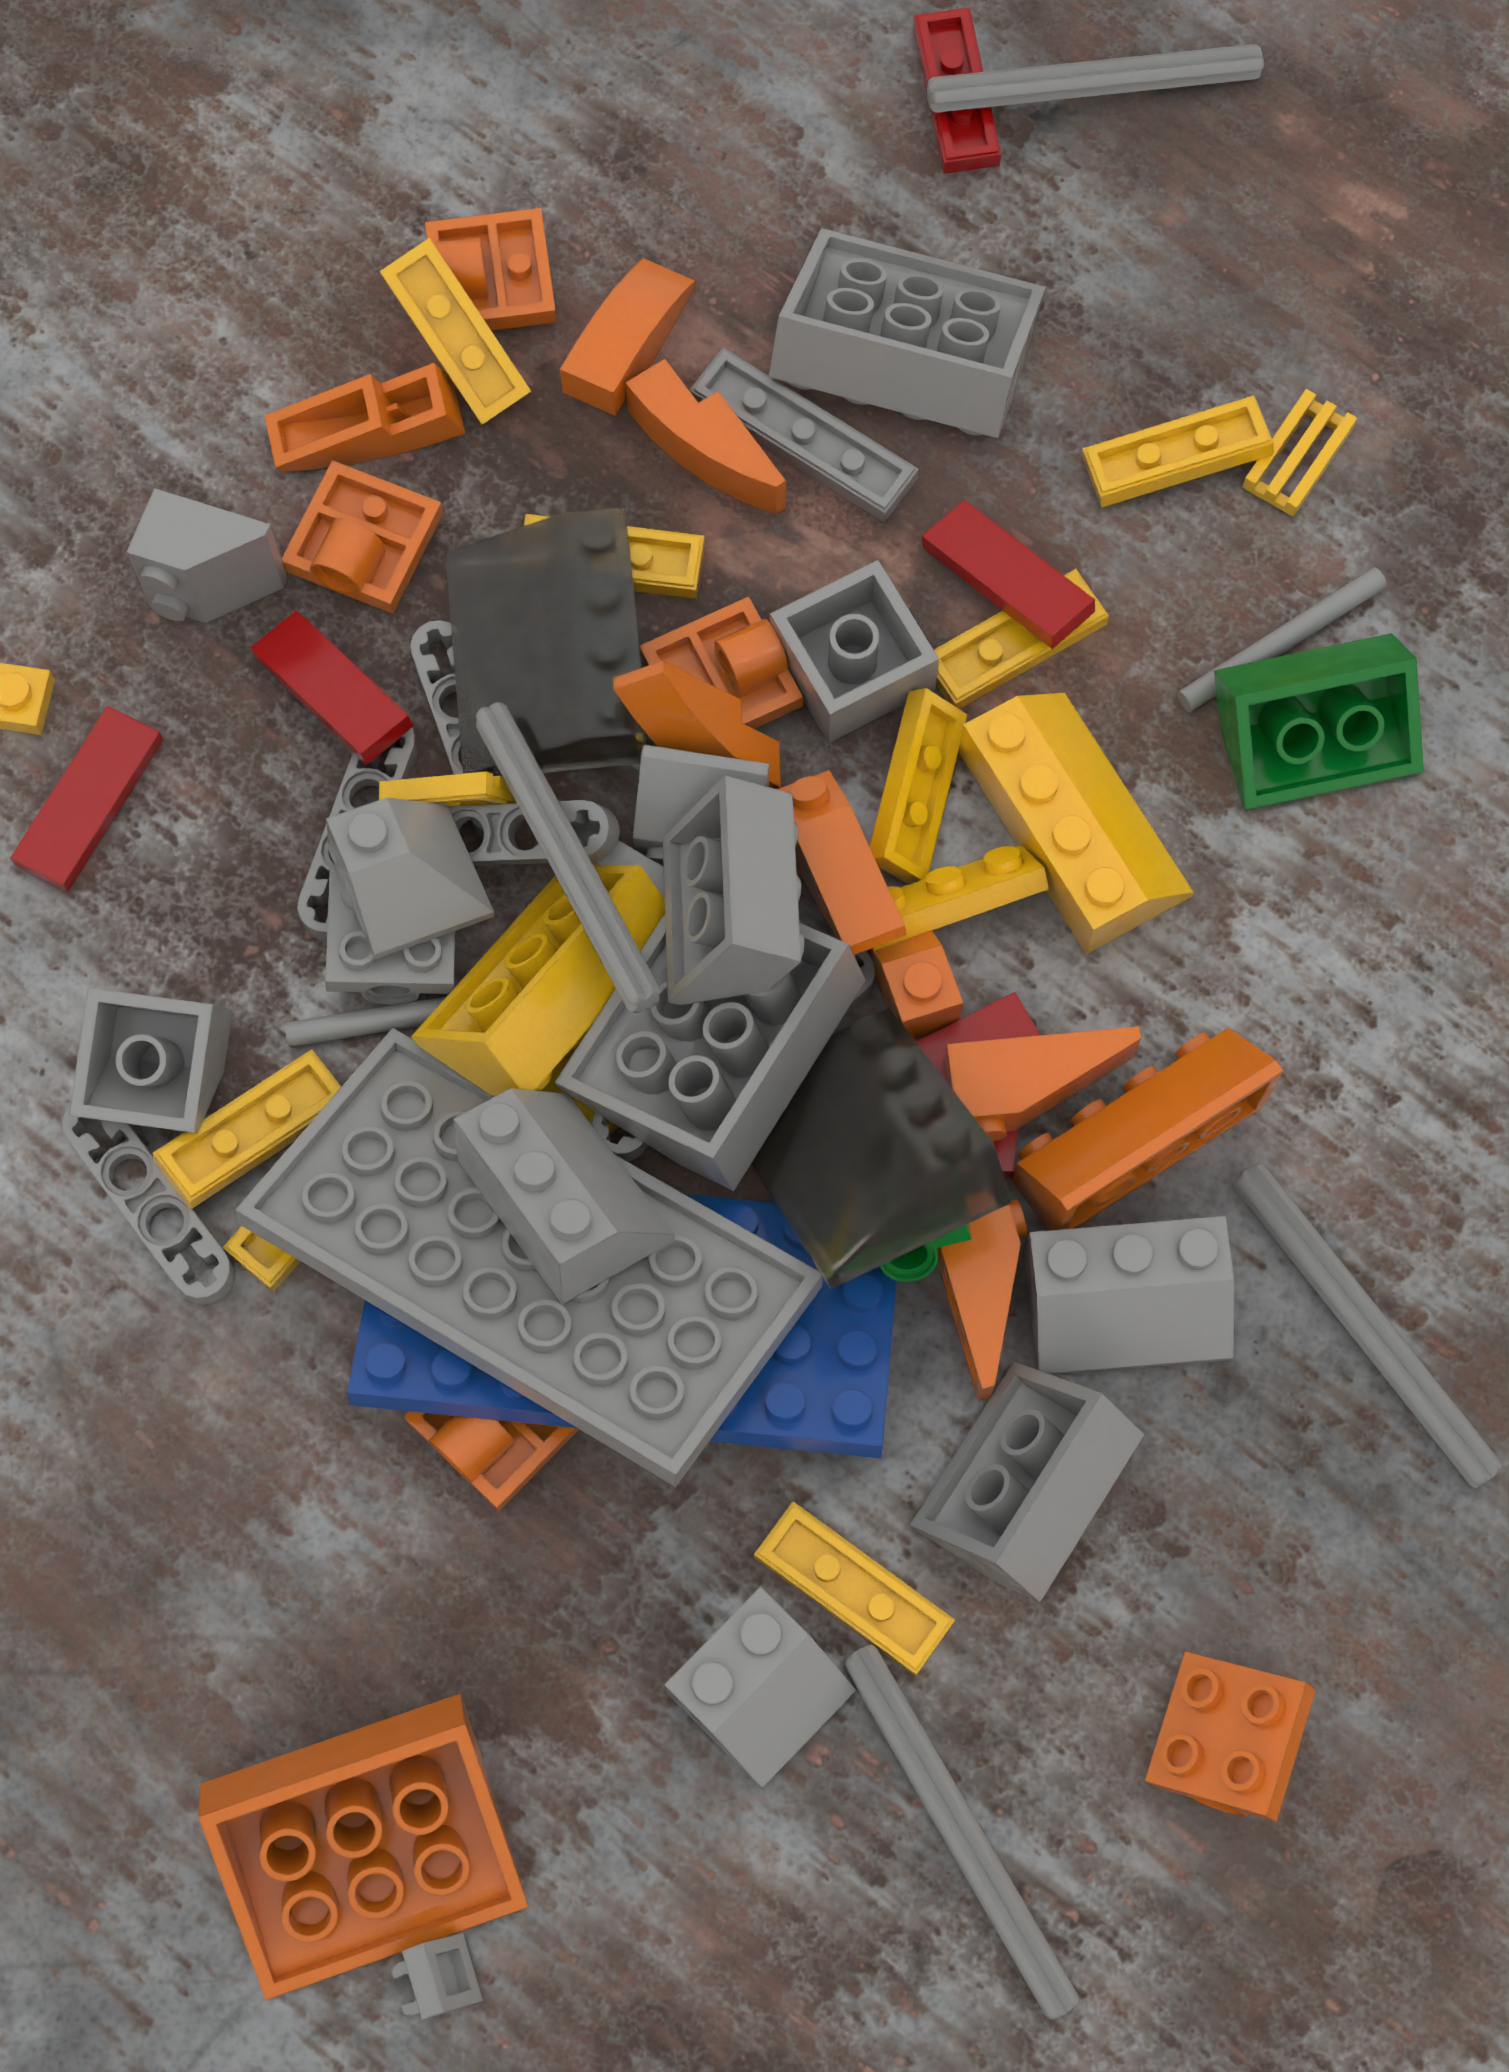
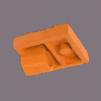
M541 208L425 222L427 239H431L491 331L557 323Z
M332 460L282 557L285 571L394 614L444 514L442 503Z
M749 596L639 646L640 657L645 667L665 661L741 699L742 723L753 729L803 707V696L788 670V661L781 641L771 623L767 619L761 620Z
M411 1411L404 1416L406 1422L497 1511H500L579 1431L578 1428Z
M1185 1651L1145 1781L1156 1788L1187 1796L1201 1804L1242 1817H1248L1249 1814L1277 1822L1316 1689L1303 1681Z

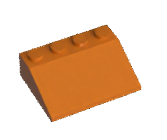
M461 1694L200 1783L198 1818L265 2000L401 1953L403 1950L421 1943L446 1937L528 1907L527 1898L485 1764Z

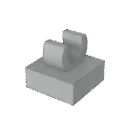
M463 1933L424 1942L403 1950L402 1953L405 1961L397 1963L391 1970L393 1979L406 1975L410 1977L416 2000L401 2006L405 2015L420 2014L421 2019L424 2020L483 2001Z

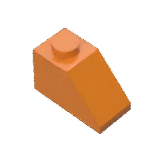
M933 931L875 951L872 948L866 950L874 961L875 979L899 1045L926 1037L960 1020L963 1000L942 944Z

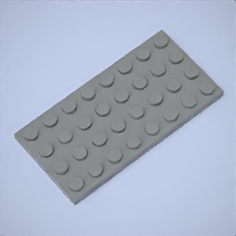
M392 1028L235 1209L238 1224L676 1487L822 1288L823 1273L616 1156L672 1230L674 1242L566 1303L561 1304L458 1162L454 1118L495 1096L489 1095L420 1048L413 1039Z

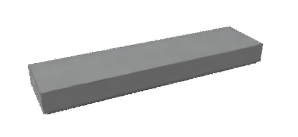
M724 347L689 390L698 403L719 391L759 445L884 523L918 479L919 469L777 380L769 378V375Z

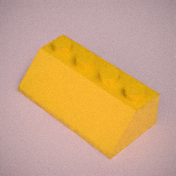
M1065 692L1016 696L963 724L959 749L960 756L1017 846L1022 845L1044 866L1049 887L1046 892L1085 954L1094 951L1193 896L1194 892Z
M593 865L639 951H641L665 914L664 897L641 865ZM556 875L411 1036L420 1048L489 1095L497 1096L510 1088L541 1091L549 1083L552 1077L551 1071L569 1051L579 1046L590 1026L594 1023L616 989Z

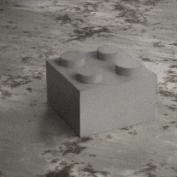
M879 560L770 613V623L776 631L785 651L788 670L803 696V702L828 744L904 706L909 691L922 688L933 691L936 688L939 658Z

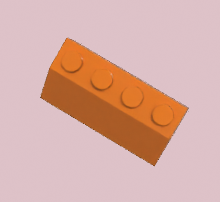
M1230 1028L1223 1030L1213 1038H1210L1206 1032L1200 1033L1175 1052L1178 1058L1177 1061L1158 1072L1154 1065L1140 1071L1124 1084L1123 1089L1126 1093L1107 1106L1102 1099H1098L1084 1107L1072 1117L1070 1122L1074 1127L1055 1139L1049 1133H1045L1027 1144L1017 1154L1021 1161L1016 1164L1012 1181L1047 1231L1078 1228L1262 1109L1284 1070L1274 1058Z

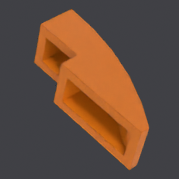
M643 258L616 285L596 311L561 366L560 375L563 393L616 416L626 399L625 382L652 366L696 287L695 280Z
M666 359L625 382L627 412L649 438L679 465L708 485L743 503L773 514L786 509V480L719 391L698 403Z
M435 362L383 383H380L372 374H369L264 415L274 465L280 472L328 468L332 460L344 465L357 464L424 448L465 434L455 385L451 378Z
M665 661L613 678L614 691L633 718L658 747L769 764V787L773 789L781 788L780 742L742 723L741 699Z

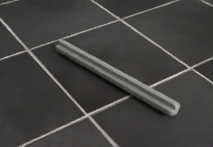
M1250 44L939 76L929 79L927 99L930 110L936 113L1253 80L1261 76L1264 60L1260 46Z
M495 702L489 707H481L476 713V728L626 1008L633 1013H639L646 1008L654 1007L659 1002L660 987L509 709L501 702Z
M1257 1163L1242 1172L1234 1182L1235 1190L1469 1485L1478 1488L1496 1476L1503 1468L1502 1462L1265 1165Z
M871 1644L853 1652L844 1661L847 1673L1045 2016L1050 2020L1058 2019L1076 2008L1080 2003L1076 1990L879 1651Z

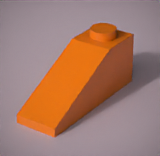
M830 770L814 776L803 777L790 785L777 789L792 794L793 816L798 826V839L795 846L796 868L835 937L848 943L855 955L906 936L904 922L854 811Z
M1140 1027L947 1044L942 1065L952 1137L968 1135V1140L976 1143L993 1142L1005 1138L1008 1131H1016L1133 1059L1141 1040Z
M1003 1183L964 1192L972 1240L937 1248L938 1268L978 1401L991 1398L995 1387L1021 1246L1019 1238L1027 1236V1227L1018 1199L1008 1201Z

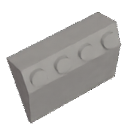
M821 228L779 314L769 378L787 382L798 389H814L841 396L854 404H871L901 412L910 419H927L957 427L970 435H987L999 438L1011 405L1046 287Z
M664 914L640 951L660 987L659 1002L652 1008H646L639 1013H633L626 1008L620 994L615 989L556 1079L555 1084L565 1093L677 1164L734 1191L866 979L848 943L799 923L800 932L804 937V951L801 962L768 991L685 1005L668 1003Z

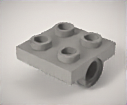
M330 865L325 973L326 992H361L365 1000L385 1006L414 1002L418 999L419 993L449 994L454 989L455 931L375 960L338 871L334 865Z

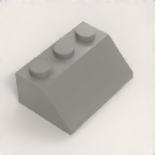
M725 775L663 836L668 1003L685 1005L768 991L801 962L804 951V937L800 932L798 909L801 881L796 872L795 853L798 826L794 821L791 793Z
M510 1088L454 1118L458 1162L561 1304L566 1303L674 1242L672 1230L569 1094Z
M1226 1216L1029 1233L1024 1248L1037 1370L1054 1376L1232 1361L1234 1351V1274Z
M1014 1361L912 1520L910 1526L994 1582L1041 1602L1145 1434L1102 1393Z

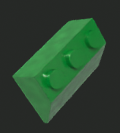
M1392 633L1214 670L1219 727L1241 803L1245 810L1424 772L1417 658Z

